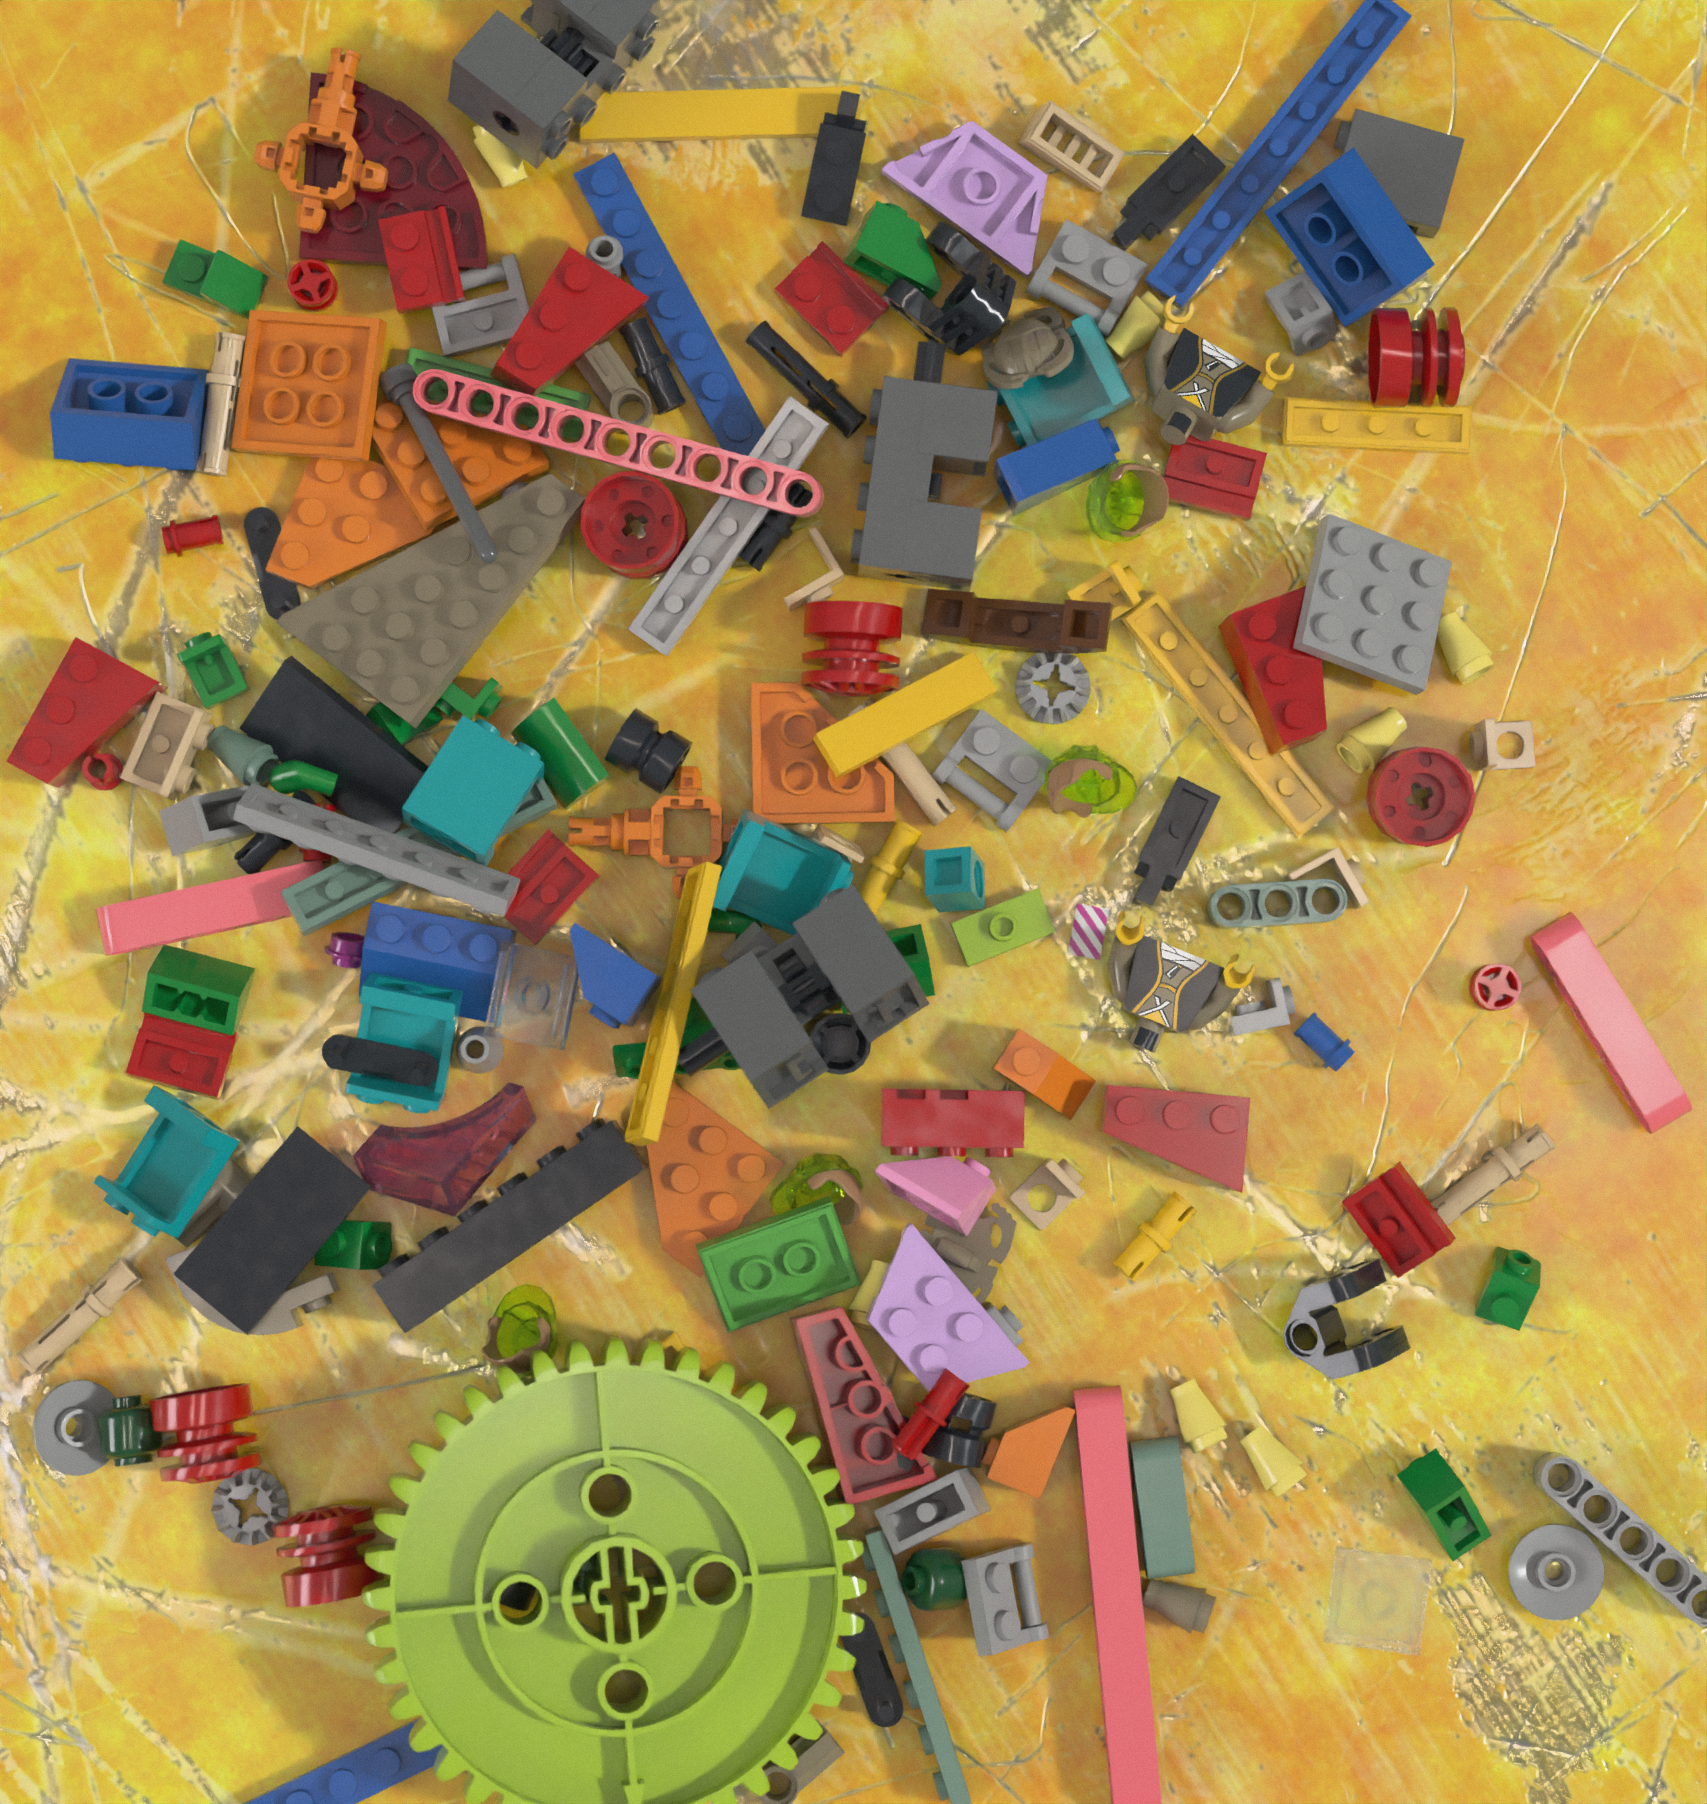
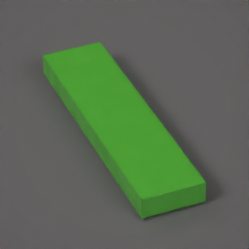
M409 347L405 363L413 366L417 376L423 371L438 369L510 389L490 376L493 370L491 368ZM444 380L434 382L428 390V398L433 401L442 403L448 396V386ZM552 384L535 396L588 411L591 401L590 394ZM483 393L475 398L473 411L486 415L491 413L494 401L490 393ZM535 406L524 407L518 415V423L527 425L529 429L535 427L539 420V413ZM574 418L566 422L563 427V437L568 440L579 441L584 426L582 420Z

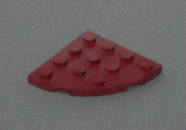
M311 72L308 114L312 99L317 98L319 88L325 85L327 74ZM354 80L352 95L356 97L354 108L357 110L352 137L364 156L362 164L368 160L381 164L388 170L386 188L380 192L362 191L360 185H357L354 202L339 211L323 207L326 211V217L318 233L301 231L300 260L312 258L323 263L388 266L378 219L421 210L430 211L438 209L440 206H445L459 270L487 269L488 245L483 216L468 175L453 150L422 116L406 104L369 88L367 84ZM314 143V146L306 144L304 185L320 187L328 190L329 187L336 188L338 181L341 182L343 166L347 155L343 148L323 146L319 143Z

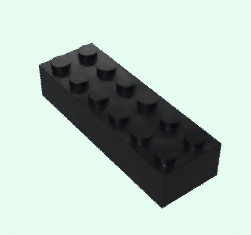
M603 1118L593 1121L576 1133L580 1142L567 1151L564 1145L557 1146L536 1161L541 1169L529 1178L524 1172L518 1173L497 1188L501 1195L500 1198L491 1204H488L485 1199L479 1200L457 1215V1218L462 1223L452 1231H449L446 1226L440 1227L417 1243L422 1251L410 1259L408 1254L405 1253L380 1268L378 1273L382 1279L372 1286L403 1332L406 1333L426 1321L646 1169L648 1165L635 1146L625 1142L626 1133L618 1121L612 1120L607 1124Z

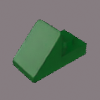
M180 239L162 283L169 288L249 319L250 310H256L269 277L221 250L213 253Z

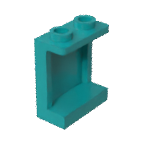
M1088 313L1071 321L1072 326L1065 329L1073 341L1074 354L1072 361L1061 372L1050 378H1047L1046 375H1039L1027 379L1023 383L1024 385L1017 389L995 388L986 381L989 390L998 391L996 401L998 406L1006 403L1014 420L1007 424L1020 448L1025 445L1030 446L1095 418L1100 420L1135 401L1094 318Z
M462 715L402 807L403 822L463 858L487 867L495 854L494 846L533 785L535 783L539 784L544 777V762L540 760L541 756L530 746L521 742L513 745L499 737V730L487 721L476 719L474 722Z
M744 809L718 863L722 868L713 907L722 911H726L727 907L794 936L797 934V931L792 923L820 906V901L831 891L849 887L854 872L850 870L851 862L845 854Z
M370 972L361 989L359 1003L363 1004L357 1038L428 1052L436 1058L439 1064V1073L431 1084L427 1086H414L392 1081L391 1079L351 1072L346 1083L345 1092L354 1094L358 1100L369 1104H381L384 1101L403 1104L405 1110L414 1113H429L431 1110L438 1111L446 1094L463 991Z
M154 1085L144 1102L158 1111V1116L118 1178L110 1180L102 1175H98L94 1183L107 1193L103 1199L107 1204L126 1215L129 1212L135 1215L131 1221L135 1226L154 1237L157 1236L159 1231H162L178 1239L240 1141L185 1100Z

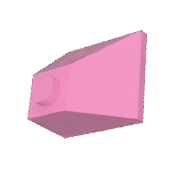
M952 1156L881 1163L875 1171L886 1190L966 1237L996 1190L993 1181L988 1178L991 1171L969 1157H966L963 1163Z

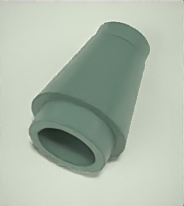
M224 725L217 727L208 739L207 748L244 785H251L253 783L263 786L269 781L271 770L278 765L279 759L273 753L270 745L229 729Z

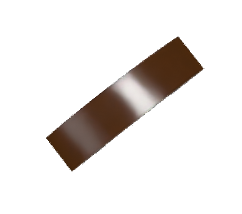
M928 588L921 634L925 637L953 643L1020 652L1057 654L1106 652L1113 605L1111 603L1065 600V604L978 598L974 592Z

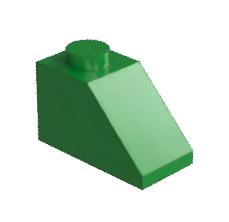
M876 201L865 214L843 263L888 287L896 277L902 278L931 300L938 293L942 284L919 222L909 218L908 213L895 204H883Z
M1436 1448L1425 1456L1415 1459L1406 1469L1397 1474L1410 1500L1452 1562L1492 1536L1465 1485Z

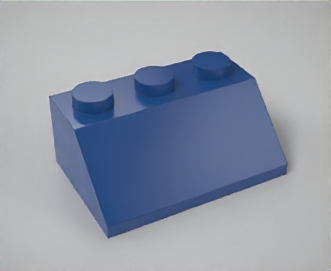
M1354 147L1264 211L1344 327L1405 288L1435 265Z
M69 358L50 411L54 459L73 460L79 463H114L128 467L139 465L163 467L169 470H195L202 444L209 386L205 381L209 370Z
M372 901L362 950L359 996L361 995L362 985L370 972L463 991L460 1017L498 1024L517 932L511 929Z
M574 923L570 929V936L583 997L593 1004L589 1013L612 1028L619 1029L622 1023L633 1027L659 987L662 979Z

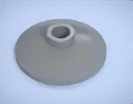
M71 1380L56 1386L43 1398L35 1412L32 1436L35 1449L47 1466L62 1474L80 1476L98 1470L110 1460L101 1453L98 1429L99 1414L104 1410L113 1408L112 1399L115 1397L109 1390L92 1381ZM73 1417L76 1422V1428L71 1434H67L66 1424Z
M1548 1524L1531 1530L1520 1539L1510 1557L1508 1577L1515 1597L1532 1614L1548 1620H1566L1585 1612L1598 1598L1604 1581V1564L1598 1548L1583 1532L1563 1524ZM1556 1561L1561 1566V1572L1556 1578H1548L1545 1574V1568L1548 1563Z

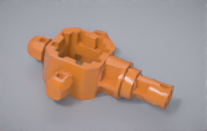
M339 47L331 48V58L325 85L319 88L317 98L311 101L307 122L302 121L288 130L285 148L281 142L264 140L257 143L254 154V162L261 168L276 173L280 169L278 177L294 201L302 203L297 204L295 216L297 228L310 233H318L322 228L326 217V211L323 207L340 211L354 202L357 185H360L362 191L380 192L385 190L388 179V170L381 164L368 160L362 164L364 156L352 137L357 110L354 108L356 97L352 95V89L361 55L349 49L346 50L345 55L342 53L343 49ZM314 143H319L323 146L343 148L344 152H346L341 182L338 181L336 188L329 187L328 190L306 184L301 185L296 180L301 152H305L306 144L314 146Z
M679 766L675 772L673 788L678 790V796L663 795L651 809L625 808L624 813H612L611 818L569 816L568 828L570 830H582V832L568 833L569 847H574V845L611 846V851H624V856H652L663 869H677V876H672L673 892L677 899H681L687 870L706 861L718 864L723 855V843L729 842L739 820L731 819V824L723 823L724 811L722 807L711 796H697L698 790H702V778L698 767ZM665 811H710V855H664Z

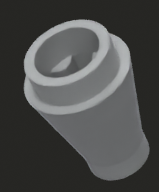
M479 1026L473 1027L462 1034L458 1040L456 1051L458 1060L465 1069L473 1073L482 1074L492 1071L499 1065L503 1057L504 1048L501 1038L495 1031ZM479 1040L483 1043L485 1051L480 1058L475 1059L473 1055H470L469 1047Z

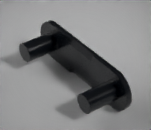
M258 507L247 514L244 528L266 611L272 618L278 620L284 613L300 606L301 602L296 583L270 574L265 570L280 534L281 525L278 516L271 509Z
M343 1034L329 1037L322 1047L323 1059L328 1067L332 1069L391 1079L392 1081L414 1086H427L431 1084L439 1073V1064L436 1058L425 1051Z
M854 1612L865 1621L864 1629L862 1632L854 1635H842L845 1650L856 1658L853 1672L870 1719L880 1727L894 1726L903 1715L901 1697L872 1619L864 1613Z

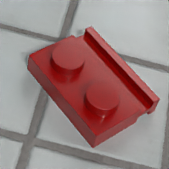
M440 206L438 209L430 211L421 210L378 219L395 304L399 315L443 306L445 303L466 301L445 206Z
M823 241L775 288V293L841 357L874 325V322L882 314L889 310V305L847 264L843 263V260Z
M1189 435L1183 445H1171L1163 476L1168 487L1169 501L1249 521L1267 453L1215 439L1201 441Z
M548 829L507 873L521 880L516 896L504 917L534 945H537L600 876Z
M144 1013V1019L136 1037L126 1074L128 1077L220 1100L233 1057L234 1046L239 1035L235 1032L231 1036Z
M1400 1161L1346 1196L1342 1201L1343 1205L1397 1278H1400L1428 1260L1444 1247H1448L1456 1239Z

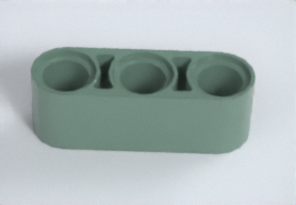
M1330 879L1235 884L1221 887L1212 893L1207 901L1206 912L1210 921L1222 929L1321 924L1341 916L1347 907L1348 898L1342 885ZM1319 888L1329 890L1334 896L1335 907L1329 914H1321L1313 907L1312 895ZM1272 891L1280 892L1287 898L1288 910L1282 917L1270 915L1265 908V898ZM1230 894L1237 897L1240 901L1242 908L1237 919L1226 920L1218 913L1217 904L1222 895Z
M1177 1436L1129 1442L1147 1579L1193 1574L1195 1573V1562Z

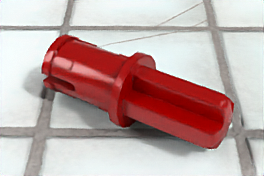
M945 1368L922 1402L916 1401L914 1404L917 1410L893 1441L895 1450L907 1459H916L940 1425L943 1427L947 1425L944 1420L970 1386Z

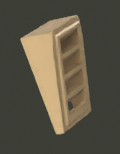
M1051 100L1042 104L1037 109L1017 142L1035 156L1098 193L1103 191L1125 155V152ZM1050 122L1055 125V128L1047 141H1045L1040 136ZM1067 132L1072 137L1061 152L1056 147L1064 133ZM1084 142L1089 146L1077 163L1072 160V157L1080 144ZM1099 151L1105 157L1095 173L1092 174L1087 169Z

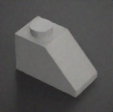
M250 785L190 796L160 810L159 814L172 856L210 849L255 835L257 832L250 829L248 825L233 820L236 805Z
M968 1467L950 1473L874 1512L894 1555L956 1528L991 1509L972 1468Z

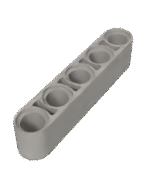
M1555 1452L1541 1456L1533 1467V1478L1538 1488L1683 1616L1700 1626L1707 1627V1611L1695 1614L1692 1609L1694 1596L1700 1591L1707 1590V1576L1576 1461ZM1564 1463L1569 1472L1566 1483L1561 1487L1551 1488L1547 1480L1550 1468L1555 1464ZM1600 1495L1604 1501L1602 1514L1595 1519H1587L1583 1511L1586 1500L1591 1496ZM1629 1527H1636L1640 1533L1638 1545L1633 1550L1623 1551L1619 1542L1622 1532ZM1664 1559H1673L1676 1565L1673 1578L1667 1582H1659L1656 1577L1658 1564Z

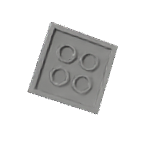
M1326 515L1321 518L1293 648L1415 695L1425 691L1452 562L1335 515Z

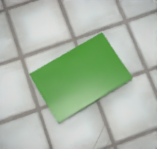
M830 1196L696 1244L697 1252L728 1333L862 1284Z

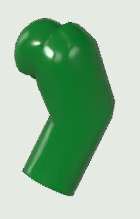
M290 760L279 763L271 770L269 782L275 791L282 794L310 789L331 796L338 774L299 760Z
M712 908L707 932L736 934L735 939H737L754 921L761 928L762 925L759 920L741 912L727 909L722 911L718 908Z

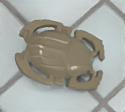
M1052 306L1026 312L1024 318L1013 322L1005 319L995 332L980 342L981 354L984 357L982 362L984 375L992 386L1000 389L1021 388L1027 379L1039 375H1046L1047 378H1050L1067 367L1072 361L1074 345L1069 334L1065 331L1066 325L1058 311ZM1040 321H1049L1051 323L1046 325L1045 323Z
M999 1203L992 1204V1211L999 1217L978 1218L966 1237L928 1214L925 1224L935 1229L932 1235L925 1229H922L920 1234L971 1294L978 1288H981L982 1291L975 1299L982 1306L993 1287L992 1282L998 1270L997 1267L988 1265V1263L991 1261V1258L999 1264L1004 1261L1011 1248L1017 1222L1012 1219L1011 1214L1007 1213L1006 1208L1000 1207ZM993 1223H996L1002 1231L1001 1242L997 1248L992 1246L991 1241L992 1232L990 1227Z

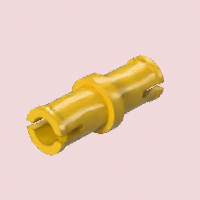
M899 819L896 820V824L878 856L873 854L869 863L873 865L858 890L872 913L877 916L896 879L902 880L906 873L902 869L919 838L923 835L922 832Z
M1173 1192L1171 1198L1149 1223L1143 1221L1137 1228L1140 1233L1112 1264L1135 1283L1141 1273L1161 1251L1166 1253L1172 1245L1169 1241L1190 1217L1195 1215L1196 1209L1178 1193Z

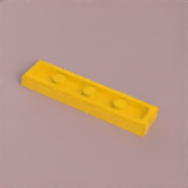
M1285 397L1283 399L1281 446L1468 455L1471 442L1472 406L1455 405L1454 407H1441L1440 404H1433L1431 407L1423 408L1421 403H1407L1405 408H1373L1371 401Z
M973 651L815 734L813 740L838 779L993 697L998 690Z

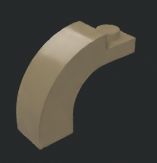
M196 1246L166 1258L178 1288L187 1301L201 1315L223 1328L244 1333L173 1275ZM334 1273L326 1274L285 1291L250 1335L277 1334L303 1326L297 1307L302 1306L305 1314L331 1304L329 1294L340 1290Z

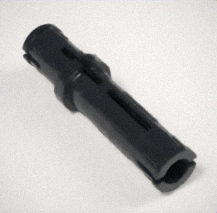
M766 320L760 323L748 336L745 342L752 346L808 400L807 407L813 412L820 411L843 433L845 438L852 436L862 426L867 416L861 413L838 391L839 384L834 379L827 380ZM777 349L790 363H792L802 373V376H800L787 362H785L776 353L775 350ZM811 383L837 406V410L811 386Z

